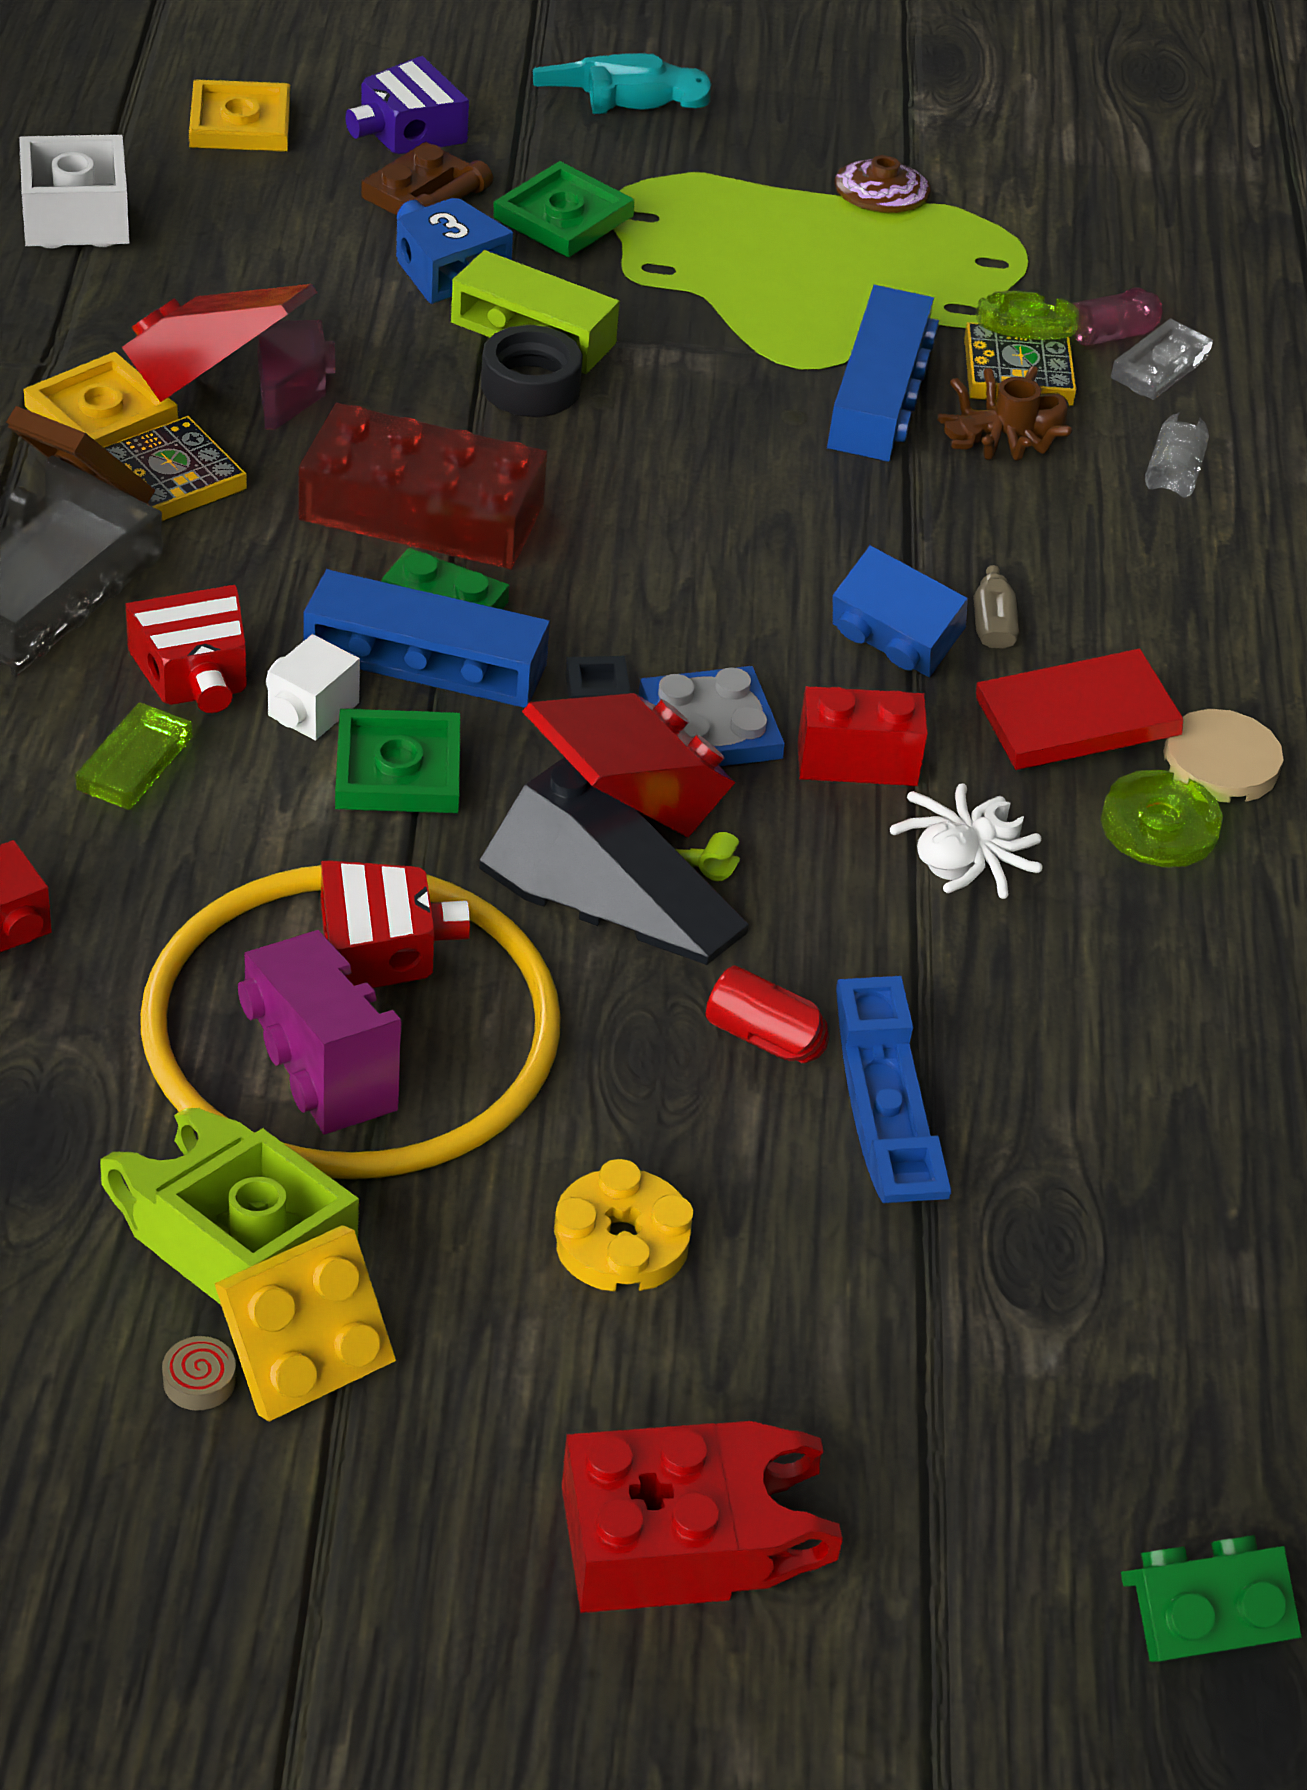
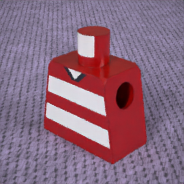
M236 585L126 603L128 650L162 702L174 705L196 701L199 709L203 712L217 713L228 707L232 701V694L242 692L246 688V647Z
M321 861V914L324 937L349 962L352 974L345 975V977L354 986L367 982L372 988L427 978L433 973L434 941L469 939L470 920L468 902L430 903L426 871L420 867Z

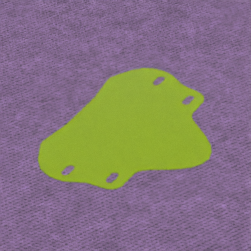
M702 172L650 178L625 186L620 192L634 198V212L657 215L659 221L644 222L628 219L614 228L615 233L622 242L623 254L621 265L625 277L643 286L686 291L703 297L712 305L727 325L755 352L777 364L795 369H823L849 361L873 285L934 297L930 318L939 320V325L966 328L967 322L993 324L996 321L1004 294L1025 275L1028 265L1026 250L1017 237L1001 226L955 206L925 203L915 210L900 213L877 212L860 208L846 201L842 196L770 187ZM978 258L1002 260L1007 262L1009 266L1005 269L985 267L976 264L975 260ZM645 264L672 267L676 272L672 275L646 272L641 267ZM947 304L971 306L978 309L979 312L976 315L951 313L946 311L944 306Z

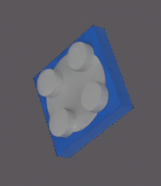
M753 666L640 678L639 696L655 706L661 699H664L682 713L689 721L683 730L692 739L696 734L700 735L724 756L719 766L783 759L785 743Z

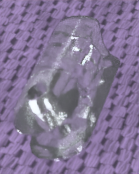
M1179 413L1171 415L1162 424L1145 474V483L1148 489L1167 488L1186 498L1192 494L1207 449L1209 431L1206 423L1201 418L1198 425L1195 426L1187 422H1178Z

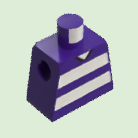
M420 56L366 77L361 85V106L348 109L345 120L348 131L353 138L357 139L374 134L392 153L396 154L407 153L424 142L439 147L466 143L468 139L469 99L426 58Z

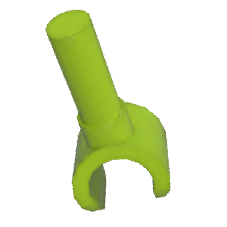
M727 832L715 833L705 849H675L692 867H699L703 875L714 881L727 879L740 861L738 856L733 855L739 840L736 836Z

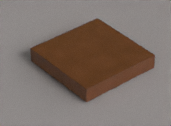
M15 406L6 421L8 428L75 481L139 507H146L156 491L85 432Z

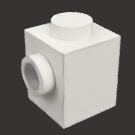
M313 634L310 635L288 655L278 658L268 670L266 678L268 716L279 721L282 725L293 728L316 741L339 721L340 709H353L359 704L360 658Z

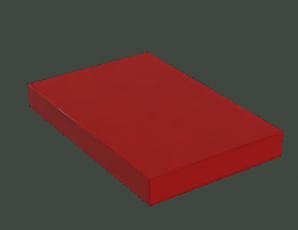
M1140 648L977 682L976 699L1015 770L1182 735L1184 719Z

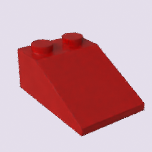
M312 284L197 296L183 306L174 298L133 325L131 328L137 337L124 345L122 349L159 401L162 402L288 315L318 292Z
M629 693L529 702L522 711L591 786L686 837H689L735 784L719 766L724 756L700 735L696 734L692 739L683 730L689 721L664 699H661L655 706L639 695Z

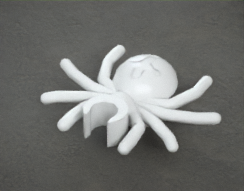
M964 783L959 784L955 792L958 815L930 797L914 791L909 792L907 798L910 802L926 807L939 816L904 820L892 825L890 833L898 835L911 829L927 828L918 840V854L920 859L928 864V867L935 875L946 880H952L943 886L944 892L952 893L968 886L984 870L985 861L989 864L995 877L997 893L1001 899H1006L1009 892L1008 883L999 860L1024 871L1040 873L1043 866L1041 863L1010 853L1038 845L1042 839L1037 833L1019 838L1024 817H1019L1013 822H1007L1010 802H1006L1004 797L997 796L977 806L972 811L970 817L966 802L967 786Z

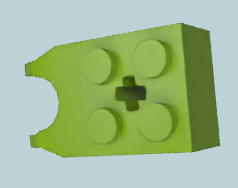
M185 1108L174 1115L178 1123V1130L174 1141L184 1154L183 1156L176 1159L155 1160L134 1152H111L100 1159L101 1184L114 1204L123 1213L134 1237L220 1305L221 1302L214 1284L220 1280L341 1225L355 1230L358 1240V1197L262 1128L254 1133L238 1121L207 1112L200 1108ZM194 1130L197 1132L198 1140L196 1139ZM121 1174H122V1176H123V1178H124V1180H125L127 1186L124 1184V1181H123V1179H122V1177H121Z

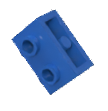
M870 545L833 594V625L837 626L838 630L849 640L856 643L866 642L884 652L889 660L898 667L905 670L914 669L930 678L966 628L968 598Z

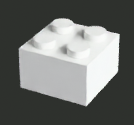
M122 135L19 137L25 246L58 248L63 245L108 247L114 244H129L127 186Z

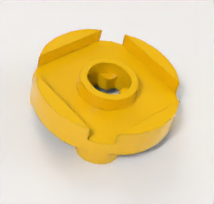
M610 1160L601 1167L600 1171L591 1172L577 1179L561 1195L556 1207L554 1233L557 1239L556 1250L559 1259L564 1267L577 1279L600 1290L616 1292L617 1283L629 1285L639 1282V1291L655 1288L675 1276L687 1259L693 1208L687 1199L683 1198L671 1184L662 1178L645 1171H640L637 1165L629 1160ZM616 1222L629 1223L635 1226L637 1234L633 1235L630 1232L622 1231L616 1236L610 1233L611 1224Z

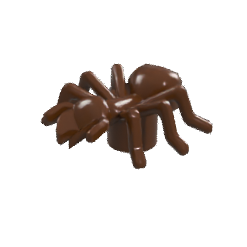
M1035 366L1028 369L1025 378L1011 377L1003 380L999 384L996 400L994 372L991 368H985L983 375L986 382V410L972 409L966 386L958 378H953L950 380V385L959 396L962 415L940 413L937 416V421L945 425L944 432L952 439L951 447L953 449H970L974 444L979 443L982 433L987 432L988 434L982 438V444L984 445L983 455L988 460L994 457L1001 433L1004 432L1007 435L1011 455L1017 461L1022 459L1026 447L1032 446L1037 452L1044 454L1049 450L1056 437H1067L1072 433V427L1065 426L1069 408L1068 400L1058 393L1041 394V387L1035 382L1038 374V369Z

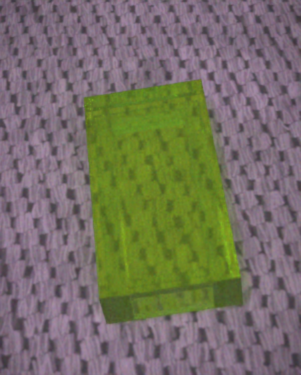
M139 702L75 774L76 790L130 810L192 738V722Z

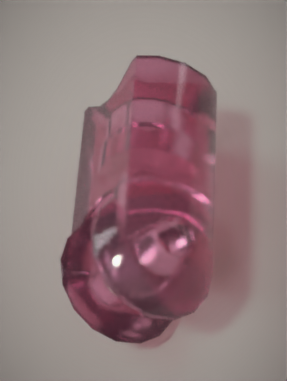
M1131 288L1121 294L1075 302L1070 309L1071 329L1076 340L1083 346L1143 335L1151 332L1159 324L1163 312L1162 303L1157 295L1152 292H1146L1142 288Z

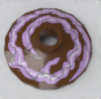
M886 155L849 163L839 169L834 181L837 193L846 201L860 208L877 212L900 213L915 210L927 202L931 192L928 180L919 171L901 164L894 157Z

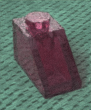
M321 320L278 321L257 335L258 373L265 430L277 429L325 396L326 374L335 373L334 341H324Z

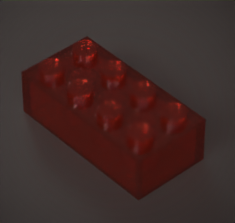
M335 403L299 465V520L512 569L544 504L547 451L528 447L519 442H506L475 435L466 430H454L427 424L409 417L401 418L379 413L357 405Z

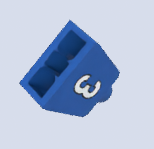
M450 198L424 207L417 200H409L400 207L397 213L396 256L398 263L431 304L452 297L453 279L483 250L512 260L513 232L461 199Z

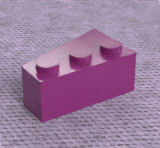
M315 930L244 952L245 981L238 983V995L243 1011L249 1020L258 1019L264 1029V1042L271 1061L276 1066L281 1064L285 1066L290 1075V1087L297 1107L302 1113L311 1112L323 1135L398 1111L401 1019L393 1010L381 1014L377 1012L370 1004L376 1001V993L367 982L354 986L345 977V975L352 974L351 966L319 930Z

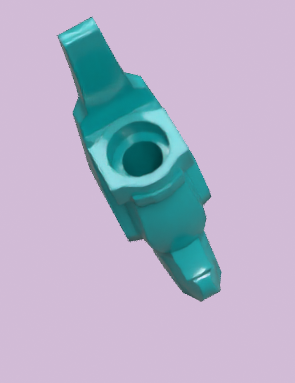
M636 53L586 57L579 62L536 67L533 69V86L582 87L586 92L590 93V104L593 114L607 113L609 109L615 106L632 109L659 108V106L665 105L672 100L681 102V106L687 108L704 107L710 102L711 83L704 71L668 64L654 54Z

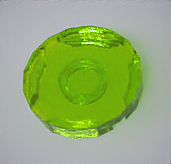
M1001 291L988 295L987 299L982 297L978 301L976 320L985 329L1002 335L1023 339L1050 340L1073 336L1078 330L1080 313L1074 304L1061 298L1056 299V306L1044 303L1045 296L1039 295V293Z
M1136 771L1118 778L1111 786L1110 793L1105 797L1100 821L1106 837L1120 852L1133 859L1160 867L1188 866L1205 859L1217 845L1223 819L1217 799L1203 785L1190 778L1187 785L1181 781L1173 780L1174 773L1169 771Z

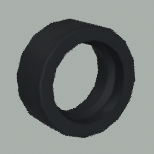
M535 325L508 327L495 333L484 344L481 388L486 399L503 411L528 417L555 415L568 409L579 397L583 354L573 339L555 329ZM533 366L550 370L553 373L535 376L520 374L509 369Z

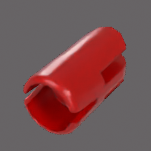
M733 965L722 973L714 985L706 1005L705 1015L711 1024L784 1060L808 1063L818 1059L827 1049L830 1037L828 1025L819 1008L814 1003L739 966Z

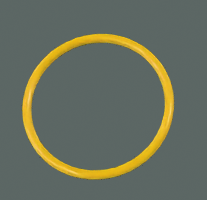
M321 865L275 873L226 893L190 918L173 935L158 956L143 993L140 1013L141 1037L145 1056L153 1076L164 1095L178 1112L185 1108H200L226 1117L201 1097L189 1083L178 1066L171 1049L167 1030V1010L174 982L183 965L194 950L209 935L240 914L283 897L321 890ZM426 874L430 902L467 901L469 920L495 938L509 953L528 984L535 1014L531 1050L525 1065L515 1081L494 1104L468 1123L446 1134L405 1147L365 1152L324 1151L284 1143L332 1179H371L403 1175L435 1167L458 1158L483 1145L516 1120L537 1096L549 1075L560 1039L561 1014L558 994L542 955L529 937L510 918L474 893L448 881Z

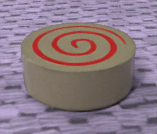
M207 1336L189 1337L173 1345L163 1359L162 1373L165 1393L172 1402L182 1408L196 1411L211 1409L225 1402L234 1391L236 1385L235 1357L231 1349L220 1340Z

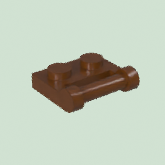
M424 142L362 180L361 198L397 215L400 207L409 200H417L424 207L450 198L462 199L471 192L481 193L492 185L493 174L489 166L483 161L475 160L472 163H468L442 150L437 145Z

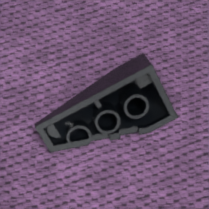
M565 757L524 785L480 858L479 869L526 901L545 907L548 900L579 910V920L598 926L601 920L605 919L633 929L638 941L708 965L748 933L749 924L636 809L591 786Z

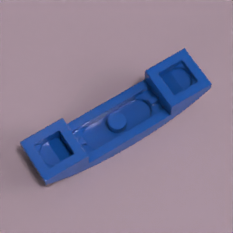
M902 977L838 979L836 985L837 1006L848 1091L862 1153L882 1203L949 1199L951 1188L939 1136L930 1135L909 1044L913 1024Z

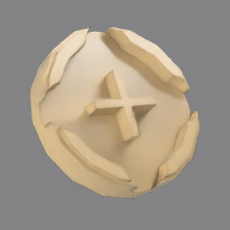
M1205 709L1190 712L1183 716L1182 735L1166 739L1163 750L1164 760L1167 759L1169 762V773L1174 780L1194 795L1214 802L1230 803L1232 796H1246L1245 802L1259 799L1273 789L1284 761L1281 744L1270 729L1252 717L1231 710Z

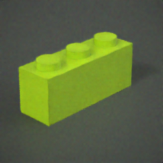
M483 250L453 279L451 323L490 338L495 333L514 326L535 325L555 329L565 333L578 344L583 354L581 373L587 374L616 344L620 301Z

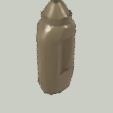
M990 565L986 569L987 576L981 580L974 594L976 632L983 645L989 648L1004 649L1013 646L1019 636L1017 599L1007 579L999 574V568L996 565Z

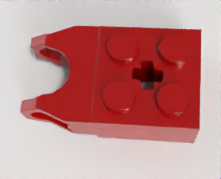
M753 1421L567 1434L562 1492L580 1613L729 1601L733 1591L769 1589L803 1572L818 1569L838 1560L843 1539L838 1523L817 1517L808 1512L792 1511L779 1505L770 1497L772 1494L786 1491L795 1484L820 1474V1459L824 1453L821 1438L802 1431L786 1430ZM790 1453L804 1454L801 1459L792 1463L781 1464L773 1462L782 1455ZM809 1539L822 1541L817 1546L809 1549H789Z

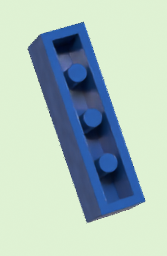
M873 285L834 404L827 448L889 462L895 441L906 442L912 411H915L921 380L924 381L930 350L933 351L939 327V320L930 318L934 297Z
M326 569L304 610V640L313 634L360 658V670L525 708L531 701L547 665L550 620Z

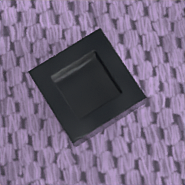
M625 656L566 657L565 677L569 699L631 693Z

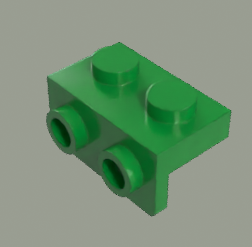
M1251 1535L1211 1542L1213 1557L1188 1561L1185 1546L1141 1553L1143 1568L1121 1571L1123 1587L1136 1585L1150 1662L1302 1638L1284 1546L1258 1549L1256 1537Z

